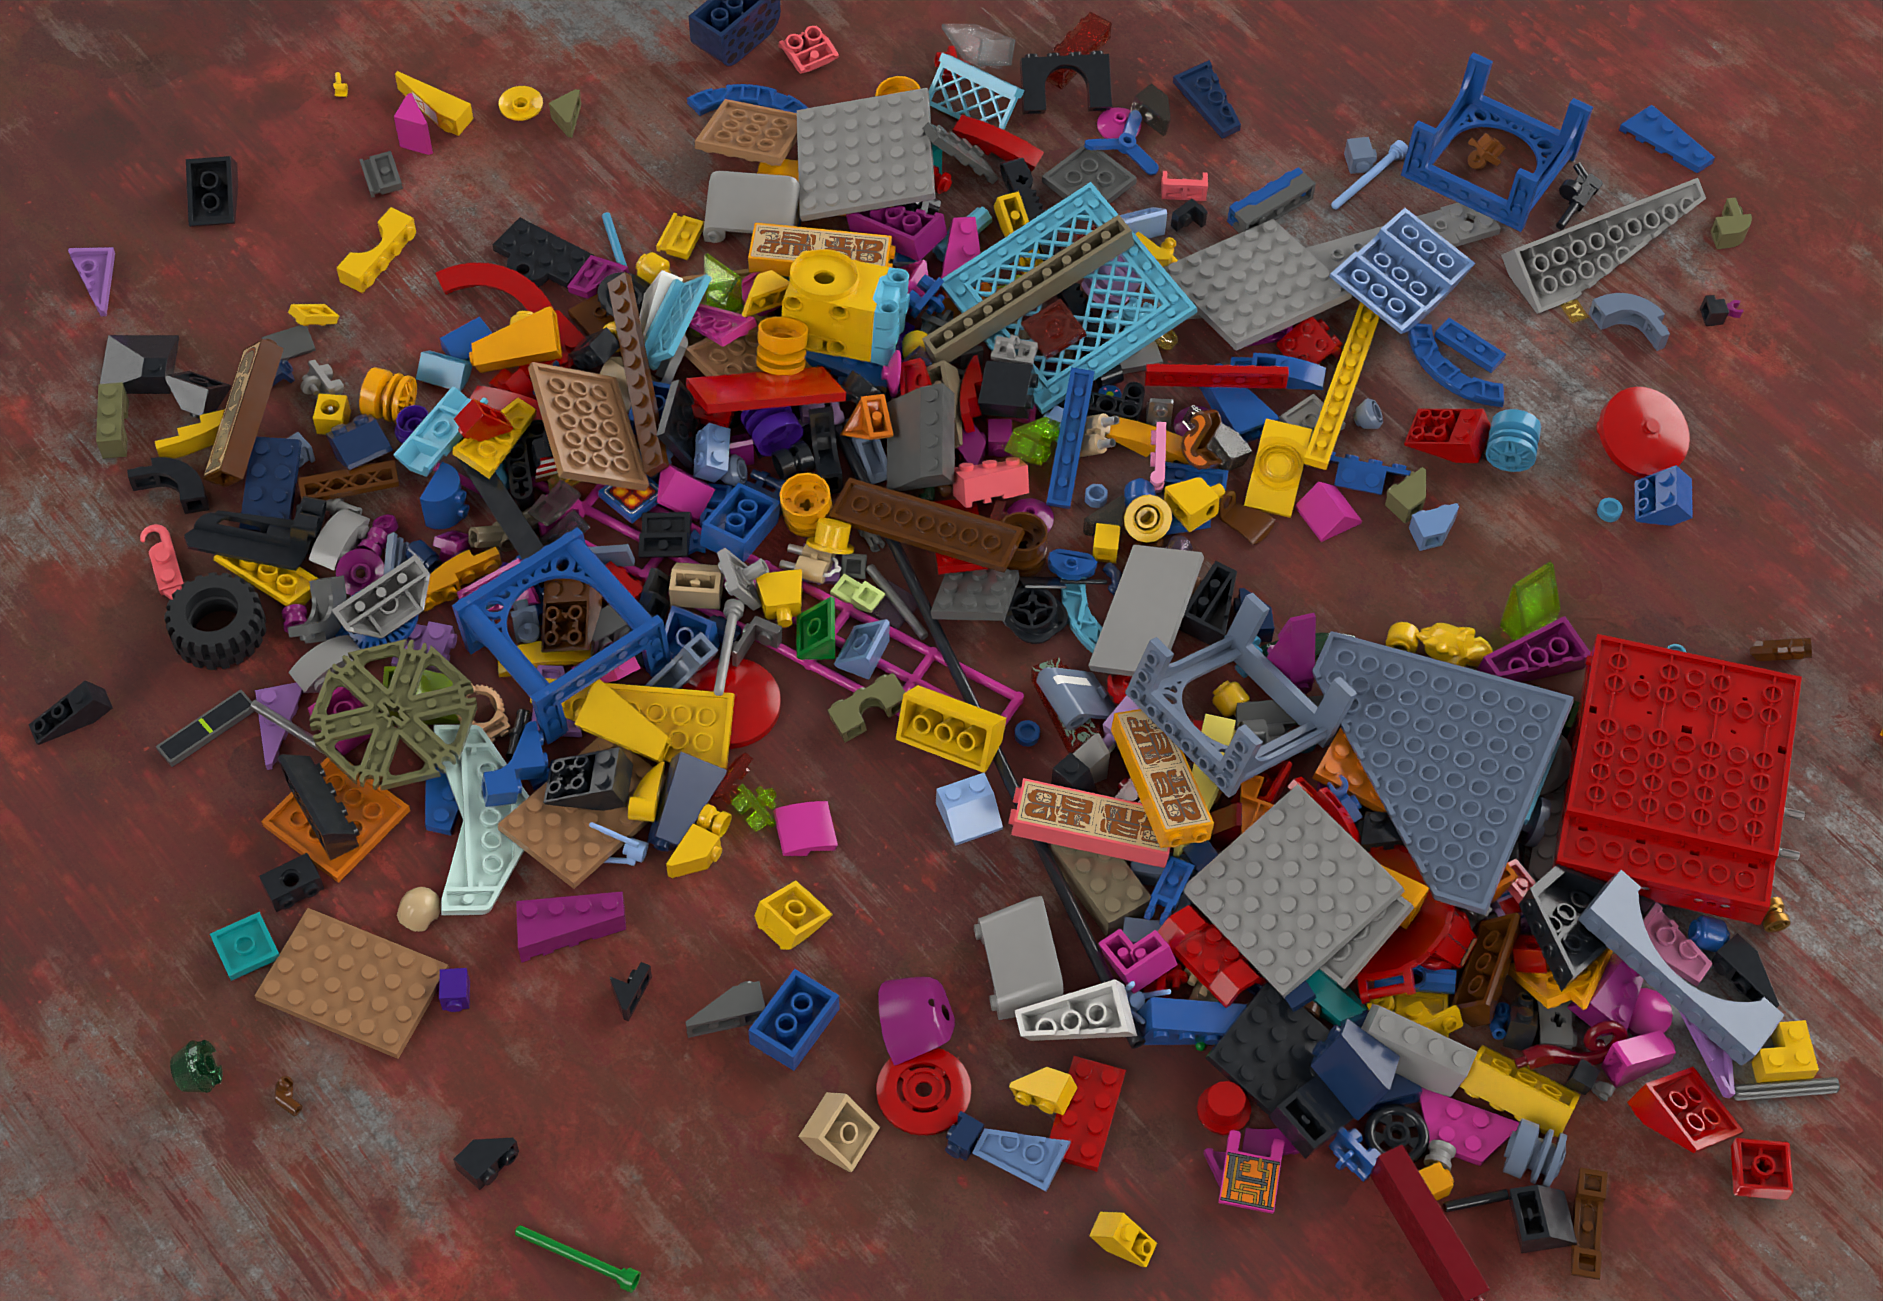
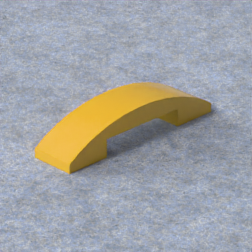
M542 641L517 646L535 668L538 665L560 666L573 664L575 666L592 657L590 654L591 645L589 650L548 653L541 652ZM498 661L499 677L511 676Z

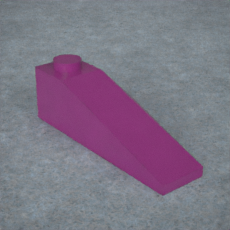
M1315 613L1290 618L1278 634L1279 640L1276 645H1270L1267 649L1268 656L1266 658L1303 694L1312 691L1314 682L1312 670L1315 666Z

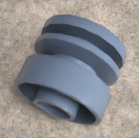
M1521 1118L1516 1132L1512 1131L1504 1153L1506 1161L1503 1172L1520 1179L1528 1168L1532 1170L1530 1183L1535 1184L1541 1173L1544 1175L1541 1185L1550 1187L1553 1180L1558 1176L1565 1158L1567 1135L1560 1133L1554 1144L1551 1142L1554 1130L1549 1129L1544 1138L1541 1139L1538 1137L1539 1124Z

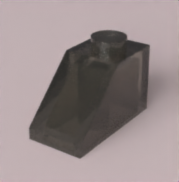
M1151 83L1134 97L1131 111H1139L1142 120L1162 136H1165L1171 120L1168 96Z

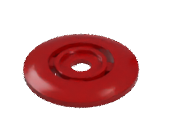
M935 1048L895 1066L890 1058L878 1076L876 1085L877 1102L886 1119L898 1129L914 1135H934L950 1129L953 1124H957L959 1112L965 1113L971 1099V1082L965 1067L954 1055L943 1049ZM920 1083L929 1084L932 1087L931 1094L926 1097L919 1096L915 1091L917 1085ZM935 1107L937 1108V1110L927 1113L913 1111L914 1109L920 1111H928L934 1109Z

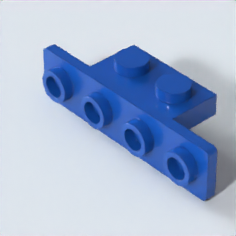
M1332 452L1329 461L1330 463L1338 464L1334 486L1382 495L1386 473L1402 477L1410 476L1411 471L1406 470L1407 466L1392 464V467L1382 465L1383 461L1375 459L1363 462L1359 461V457L1345 454V458L1335 456L1336 452Z

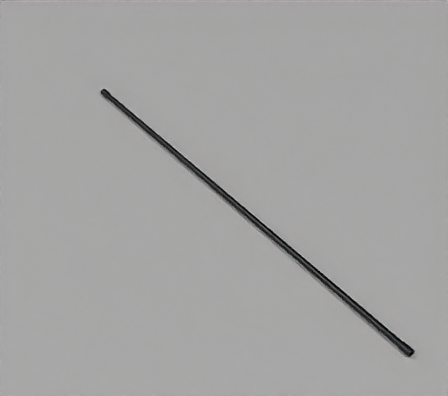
M782 305L774 310L777 317H782ZM824 403L825 407H829L830 403ZM843 424L835 425L836 439L856 480L871 484L849 437L840 435L844 429ZM885 538L964 702L981 708L939 620L932 619V606L901 543ZM999 746L993 762L1013 801L1016 787L1020 788ZM1032 840L1101 984L1114 980L1048 843ZM1133 1019L1137 1036L1126 1037L1130 1047L1135 1049L1144 1045L1146 1040L1137 1022Z

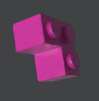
M1118 929L1098 943L1107 963L1126 986L1131 981L1135 982L1134 987L1131 989L1133 994L1178 965L1170 946L1156 930L1133 944L1124 932Z

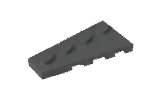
M928 122L922 128L934 145L950 156L954 155L963 165L966 166L968 164L979 176L984 174L987 181L991 184H994L999 179L984 159V152L977 145L972 146L964 138L960 140L953 132L948 133L940 125L935 126Z

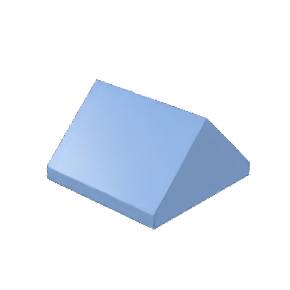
M1150 207L1120 215L1134 234L1139 231L1148 239L1165 235L1166 209Z

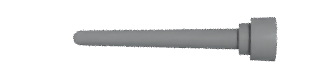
M729 599L724 605L723 613L727 622L714 686V694L717 696H721L724 693L736 623L743 616L744 604L737 599Z

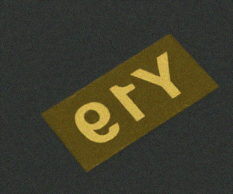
M1577 298L1560 305L1572 323L1589 318Z

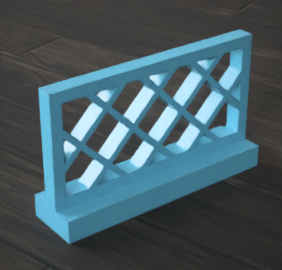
M942 53L939 58L941 63L928 91L930 106L957 119L963 113L971 117L969 111L979 107L982 115L981 121L988 123L989 119L998 116L1000 122L998 128L1004 130L1018 98L1022 97L1024 90L949 54ZM945 69L951 71L954 79L944 84L942 79ZM968 79L973 89L963 93L959 82ZM955 84L959 95L949 99L946 87ZM983 88L989 89L991 98L981 102L978 91ZM942 90L945 101L938 104L931 101L934 93ZM974 93L978 104L967 107L964 96ZM1002 97L1011 99L1008 107L1000 111L997 99ZM960 98L963 110L954 112L950 102ZM993 101L996 113L986 117L983 105Z
M707 274L685 283L679 279L672 281L644 337L650 369L656 370L662 360L674 357L712 279Z

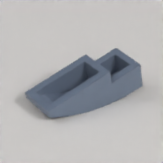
M846 419L844 421V426L846 425L849 419ZM849 437L871 484L874 485L886 481L887 458L880 439L867 440Z

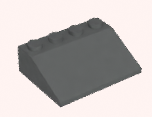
M941 383L919 387L887 402L894 434L893 437L887 438V489L901 492L954 484L955 393Z

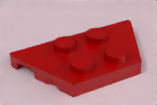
M556 310L562 358L537 363L551 365L552 362L557 360L560 367L574 369L576 366L568 354L585 336L559 310ZM530 364L521 365L519 368L523 370L527 377H530L528 370Z

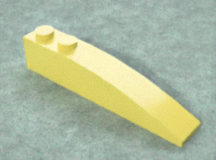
M1206 714L1201 732L1209 738L1229 746L1237 731L1234 730L1236 720ZM1194 763L1192 774L1210 811L1219 788ZM1188 844L1174 847L1173 856L1178 858L1183 852V847Z

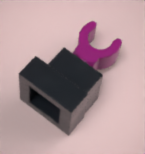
M1706 295L1700 306L1705 326L1723 325L1727 316L1740 318L1744 311L1743 309H1736L1740 301L1733 300L1726 304L1725 299H1716L1715 295Z

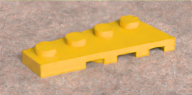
M520 398L515 399L501 410L514 428L511 432L481 442L472 438H465L453 447V455L490 479L536 417V409Z

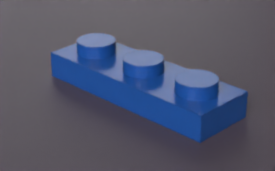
M1448 318L1435 332V338L1490 373L1505 359L1506 353L1451 318Z
M1165 462L1164 487L1200 477L1210 487L1220 483L1226 492L1228 470L1214 468L1199 470L1192 465Z

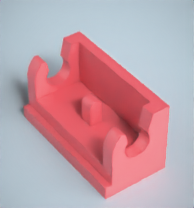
M1163 171L1161 199L1206 201L1208 173L1203 172L1202 180L1167 178V171Z

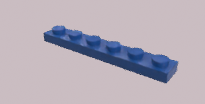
M1071 367L1046 502L1048 506L1066 509L1071 507L1095 371Z

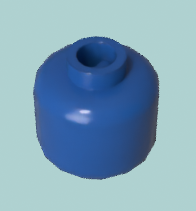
M1137 478L1127 483L1124 489L1125 507L1127 508L1134 499L1140 496H1156L1154 485L1143 478Z
M1702 915L1690 923L1688 938L1699 949L1716 952L1730 940V932L1725 921Z

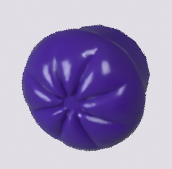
M420 405L407 406L397 415L395 437L401 444L407 440L429 414L424 407Z

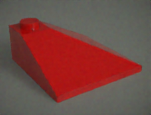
M1694 1067L1646 1083L1627 1102L1636 1117L1644 1125L1692 1153L1739 1136L1744 1132Z

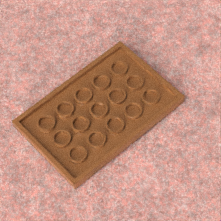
M532 362L528 370L559 478L645 491L649 486V482L644 473L643 463L617 378Z
M598 737L578 755L620 746ZM620 747V749L633 763L627 807L599 811L545 805L543 801L546 782L498 823V830L573 889L625 844L618 839L591 828L589 823L593 822L630 839L648 823V821L628 820V806L630 797H633L638 784L654 767L634 752ZM663 775V781H662L661 792H662L663 785H664V782H665V779H666V777H665L664 775Z
M307 908L281 951L280 956L276 959L256 992L255 998L266 1005L399 1059L439 989L440 969H449V966L446 963Z

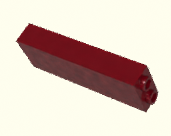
M1403 1144L1379 1155L1371 1178L1443 1300L1485 1301L1490 1288Z

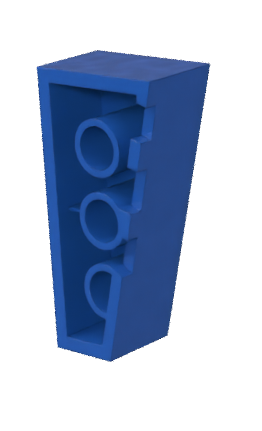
M1151 997L1136 1012L1145 1020V1023L1141 1024L1137 1020L1135 1021L1146 1040L1144 1045H1196L1199 1042H1204L1207 1045H1216L1247 1004L1232 1003L1229 1007L1225 1008L1220 1002Z

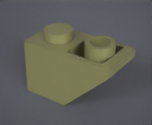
M1422 467L1416 472L1412 471L1410 476L1407 475L1404 481L1398 485H1392L1387 491L1385 506L1404 523L1411 520L1412 514L1423 510L1426 499V469Z

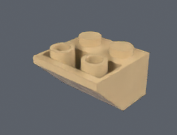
M676 562L672 568L669 586L671 606L720 610L724 575L718 565Z

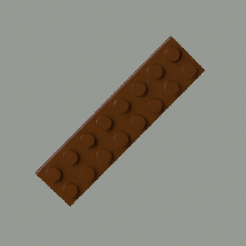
M853 478L847 480L828 515L831 519L849 523L855 529L1005 573L1025 534L1024 529Z

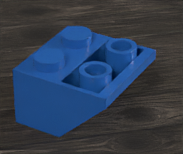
M1677 465L1635 481V520L1637 522L1673 526L1693 518L1692 479Z

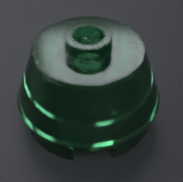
M191 1040L171 1057V1074L175 1084L181 1091L208 1093L215 1085L222 1082V1065L216 1066L212 1055L216 1050L209 1041L202 1040L197 1042Z

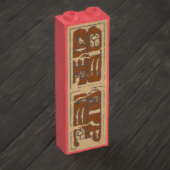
M1023 778L1022 787H1016L1013 802L1018 803L1017 810L1011 809L1008 824L1013 825L1011 835L1165 868L1170 847L1160 848L1141 803Z

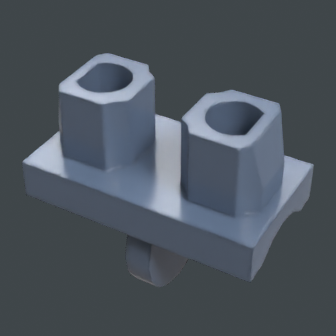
M527 599L515 601L513 603L514 611L510 613L517 643H533L541 637L535 605L529 606Z

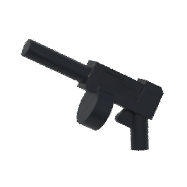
M1581 162L1573 166L1578 175L1576 180L1567 179L1559 188L1560 195L1569 201V207L1556 224V227L1560 230L1566 227L1575 212H1580L1591 196L1595 195L1603 185V182L1591 173L1588 175Z

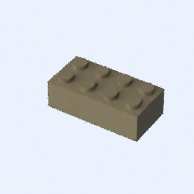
M1051 844L1050 849L1066 882L1106 937L1118 929H1123L1125 917L1139 919L1144 917L1151 896L1124 859Z

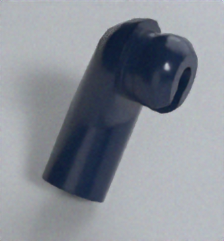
M1109 562L1104 566L1103 572L1111 579L1112 583L1108 586V591L1115 596L1123 573Z

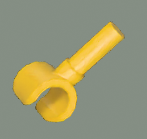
M337 72L335 73L336 82L333 84L335 96L347 97L348 86L345 83H341V74Z

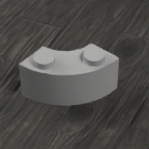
M347 509L338 511L321 530L312 548L309 560L336 570L341 557L347 552L354 550L363 539H366L370 519Z
M349 635L329 639L301 657L291 668L289 674L305 693H320L328 669L334 673L333 664L340 668L345 667L346 664L343 662L342 656H348V652L361 649Z

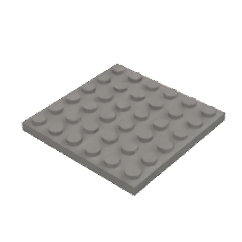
M928 88L797 110L799 206L802 221L935 199L932 142L922 129L928 122L931 123Z
M1274 219L1163 267L1197 307V313L1236 351L1352 298L1348 291L1329 277L1332 272Z
M1298 784L1186 883L1183 890L1186 897L1284 999L1405 892L1404 888Z

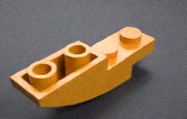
M493 547L475 556L468 549L434 570L430 574L424 611L431 610L434 606L445 601L455 599L458 596L456 592L461 590V585L469 584L475 579L491 574L499 569L502 563L497 548Z

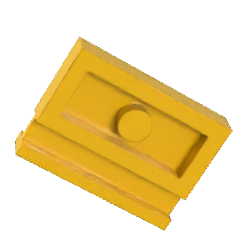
M673 213L656 245L657 251L660 252L662 250L668 255L688 260L704 230V221L684 215L680 217L677 216V213Z

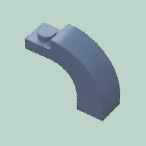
M1627 293L1607 294L1592 301L1589 315L1600 330L1616 324L1631 325L1643 332L1656 351L1665 348L1670 333L1667 327L1662 324L1665 313L1654 303L1640 296Z

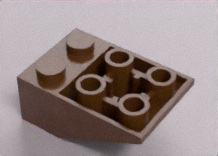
M560 578L544 581L542 653L589 650L602 607V596L590 585L574 579Z

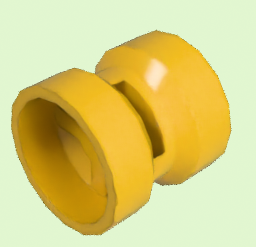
M706 804L698 816L697 826L709 829L721 838L730 825L732 815L725 811L719 812L715 806Z

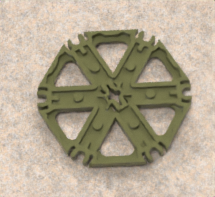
M407 639L352 651L348 652V656H342V660L346 664L345 667L340 668L333 664L334 673L328 669L310 717L311 730H321V733L313 735L316 747L356 785L358 778L361 787H364L368 779H373V789L377 790L380 786L382 791L440 777V772L445 774L447 771L446 767L442 764L444 761H450L455 765V756L460 760L477 711L476 697L466 698V695L474 693L471 681L431 645L429 651L427 650L426 643H423L420 650H414V640H410L407 645ZM387 657L399 659L388 689L364 668L366 663ZM428 666L438 668L453 683L451 687L416 695L423 672ZM338 687H345L366 706L336 714H327V708L333 692ZM388 709L393 712L398 711L400 719L395 716L390 717ZM452 714H457L462 718L456 738L451 744H446L422 722ZM372 733L362 763L359 766L351 765L335 749L336 743L341 740ZM400 739L425 762L421 770L397 776L390 774L389 768Z

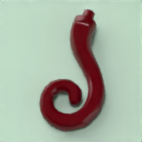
M1617 1021L1599 1022L1590 1027L1583 1038L1584 1046L1591 1052H1577L1554 1045L1541 1044L1522 1050V1056L1515 1058L1514 1063L1517 1069L1527 1066L1529 1071L1549 1064L1575 1066L1581 1059L1591 1063L1592 1066L1601 1064L1611 1045L1628 1039V1034L1625 1027ZM1611 1033L1613 1037L1607 1045L1604 1040L1597 1039L1602 1034Z

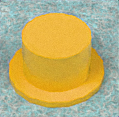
M1143 495L1134 499L1126 508L1124 515V524L1129 535L1137 541L1145 543L1154 542L1162 538L1170 529L1172 522V513L1168 504L1160 497L1154 495Z
M820 518L817 521L815 537L808 538L806 544L813 549L827 553L852 554L854 547L848 544L851 525L831 518Z

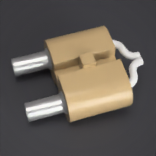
M1104 413L1087 416L1080 457L1105 453L1107 448L1115 446L1116 442L1113 438L1107 439L1104 436L1110 433L1111 425L1119 423L1117 416L1109 417Z
M789 544L788 552L802 556H799L796 563L781 560L779 568L785 570L802 569V579L820 584L824 583L826 577L832 576L835 572L839 573L841 570L835 554L813 549L807 544L804 547ZM835 562L834 566H835L836 569H833V570H831L830 573H828V571H830V569H831L833 563Z

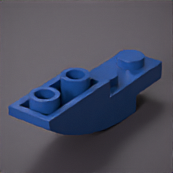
M1253 353V358L1231 357L1230 365L1288 367L1289 376L1286 389H1324L1326 368L1318 364L1298 358L1268 353Z

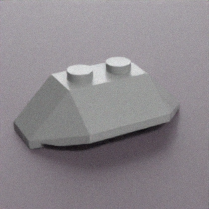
M415 554L332 609V612L346 631L383 639L424 611L430 573Z

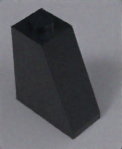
M1071 752L1053 767L1051 784L1098 794L1090 768Z

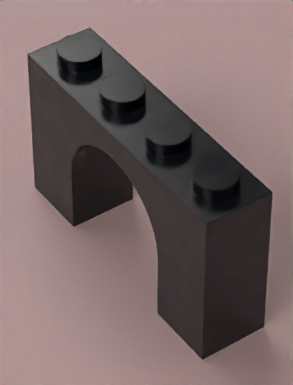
M1092 51L1090 55H1082V52H1070L1068 56H1060V53H1048L1046 57H1038V54H1026L1024 58H1021V89L1024 90L1022 95L1023 115L1045 113V82L1051 73L1059 69L1073 70L1083 78L1087 88L1088 112L1106 111L1112 108L1109 54H1103V51Z

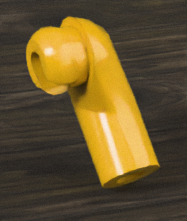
M1168 237L1161 243L1160 248L1172 256L1171 263L1177 262L1178 259L1173 256L1176 241Z

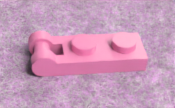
M1157 422L1156 430H1151V445H1155V452H1151L1150 467H1155V471L1151 473L1150 482L1154 485L1156 493H1160L1164 488L1166 422Z

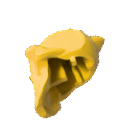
M1435 623L1432 627L1423 628L1421 632L1416 634L1418 639L1425 645V651L1431 658L1462 667L1466 664L1478 667L1483 657L1493 652L1488 641L1481 636L1474 638L1475 630L1470 627H1456L1446 623Z

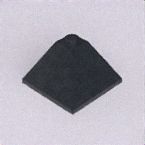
M108 335L100 384L123 382L127 394H171V389L165 378L166 375L174 374L179 335Z

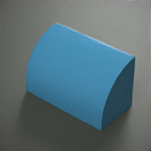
M431 350L421 352L416 379L449 389L453 386L461 391L468 382L472 365L470 361Z

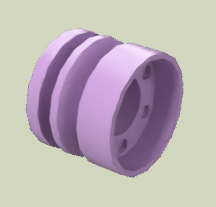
M1118 255L1117 261L1125 262L1120 255ZM1102 265L1099 267L1098 274L1110 275L1112 266ZM1116 267L1114 276L1126 277L1128 268ZM1132 270L1131 277L1139 278ZM1084 278L1082 288L1089 296L1093 279ZM1097 279L1095 288L1107 289L1109 280ZM1113 281L1111 290L1123 291L1125 282ZM1129 282L1127 292H1135L1141 284ZM1094 293L1093 300L1096 303L1104 304L1106 295ZM1110 295L1108 304L1120 305L1122 296Z

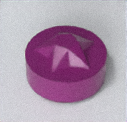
M382 515L373 521L372 527H378L387 534H391L397 530L398 523L395 516Z

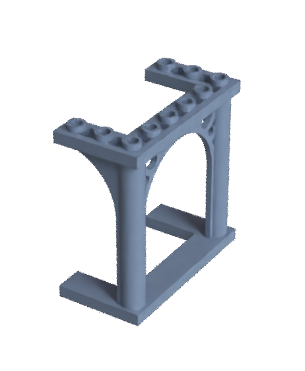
M1254 593L1246 595L1225 639L1185 658L1170 663L1174 653L1157 637L1151 639L1125 691V694L1228 798L1236 794L1240 784L1309 747L1317 743L1322 748L1328 746L1358 694L1341 677H1338L1332 681L1319 707L1307 698L1252 644L1270 610ZM1234 661L1300 727L1261 746L1263 742L1246 725H1243L1237 729L1229 746L1209 738L1195 727L1183 708L1182 692L1184 687L1192 680ZM1166 698L1173 700L1175 704H1171Z

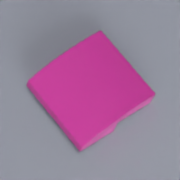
M828 801L797 803L774 809L773 813L783 856H807L810 851H834L837 848L838 843Z

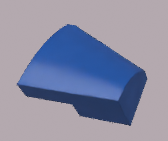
M479 316L441 337V347L446 355L470 361L471 343L492 334V332Z

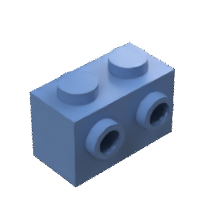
M708 423L703 429L698 431L695 439L693 477L715 483L728 472L731 429Z

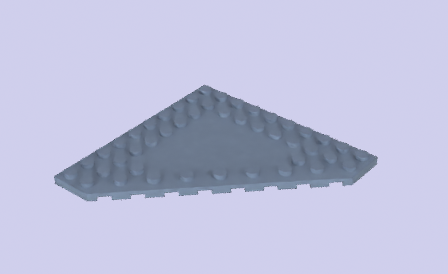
M1331 631L1312 670L1313 676L1324 696L1332 681L1338 677H1341L1358 693L1340 726L1434 900L1486 915L1574 703L1573 697Z

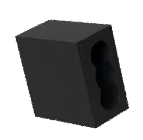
M986 361L978 400L982 415L1028 419L1030 409L1034 407V388L1038 387L1039 376L1035 373L1033 365Z

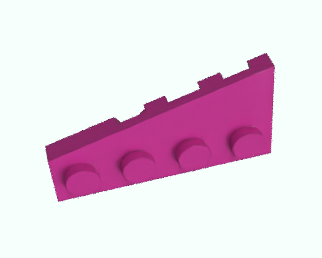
M700 303L689 324V327L722 347L738 337L748 334L749 330L757 326L755 317H743L739 313Z

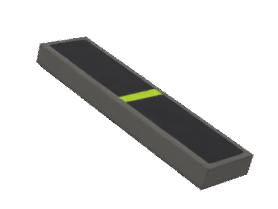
M239 690L156 746L157 751L171 767L175 766L255 712L250 709L252 701L242 690Z

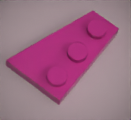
M975 217L952 219L941 279L981 254Z

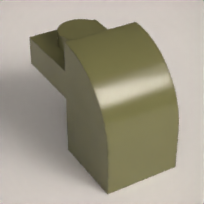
M1727 198L1722 211L1723 217H1716L1711 229V235L1717 249L1732 248L1740 245L1744 241L1752 221L1751 214H1743L1742 207L1738 205L1736 198Z

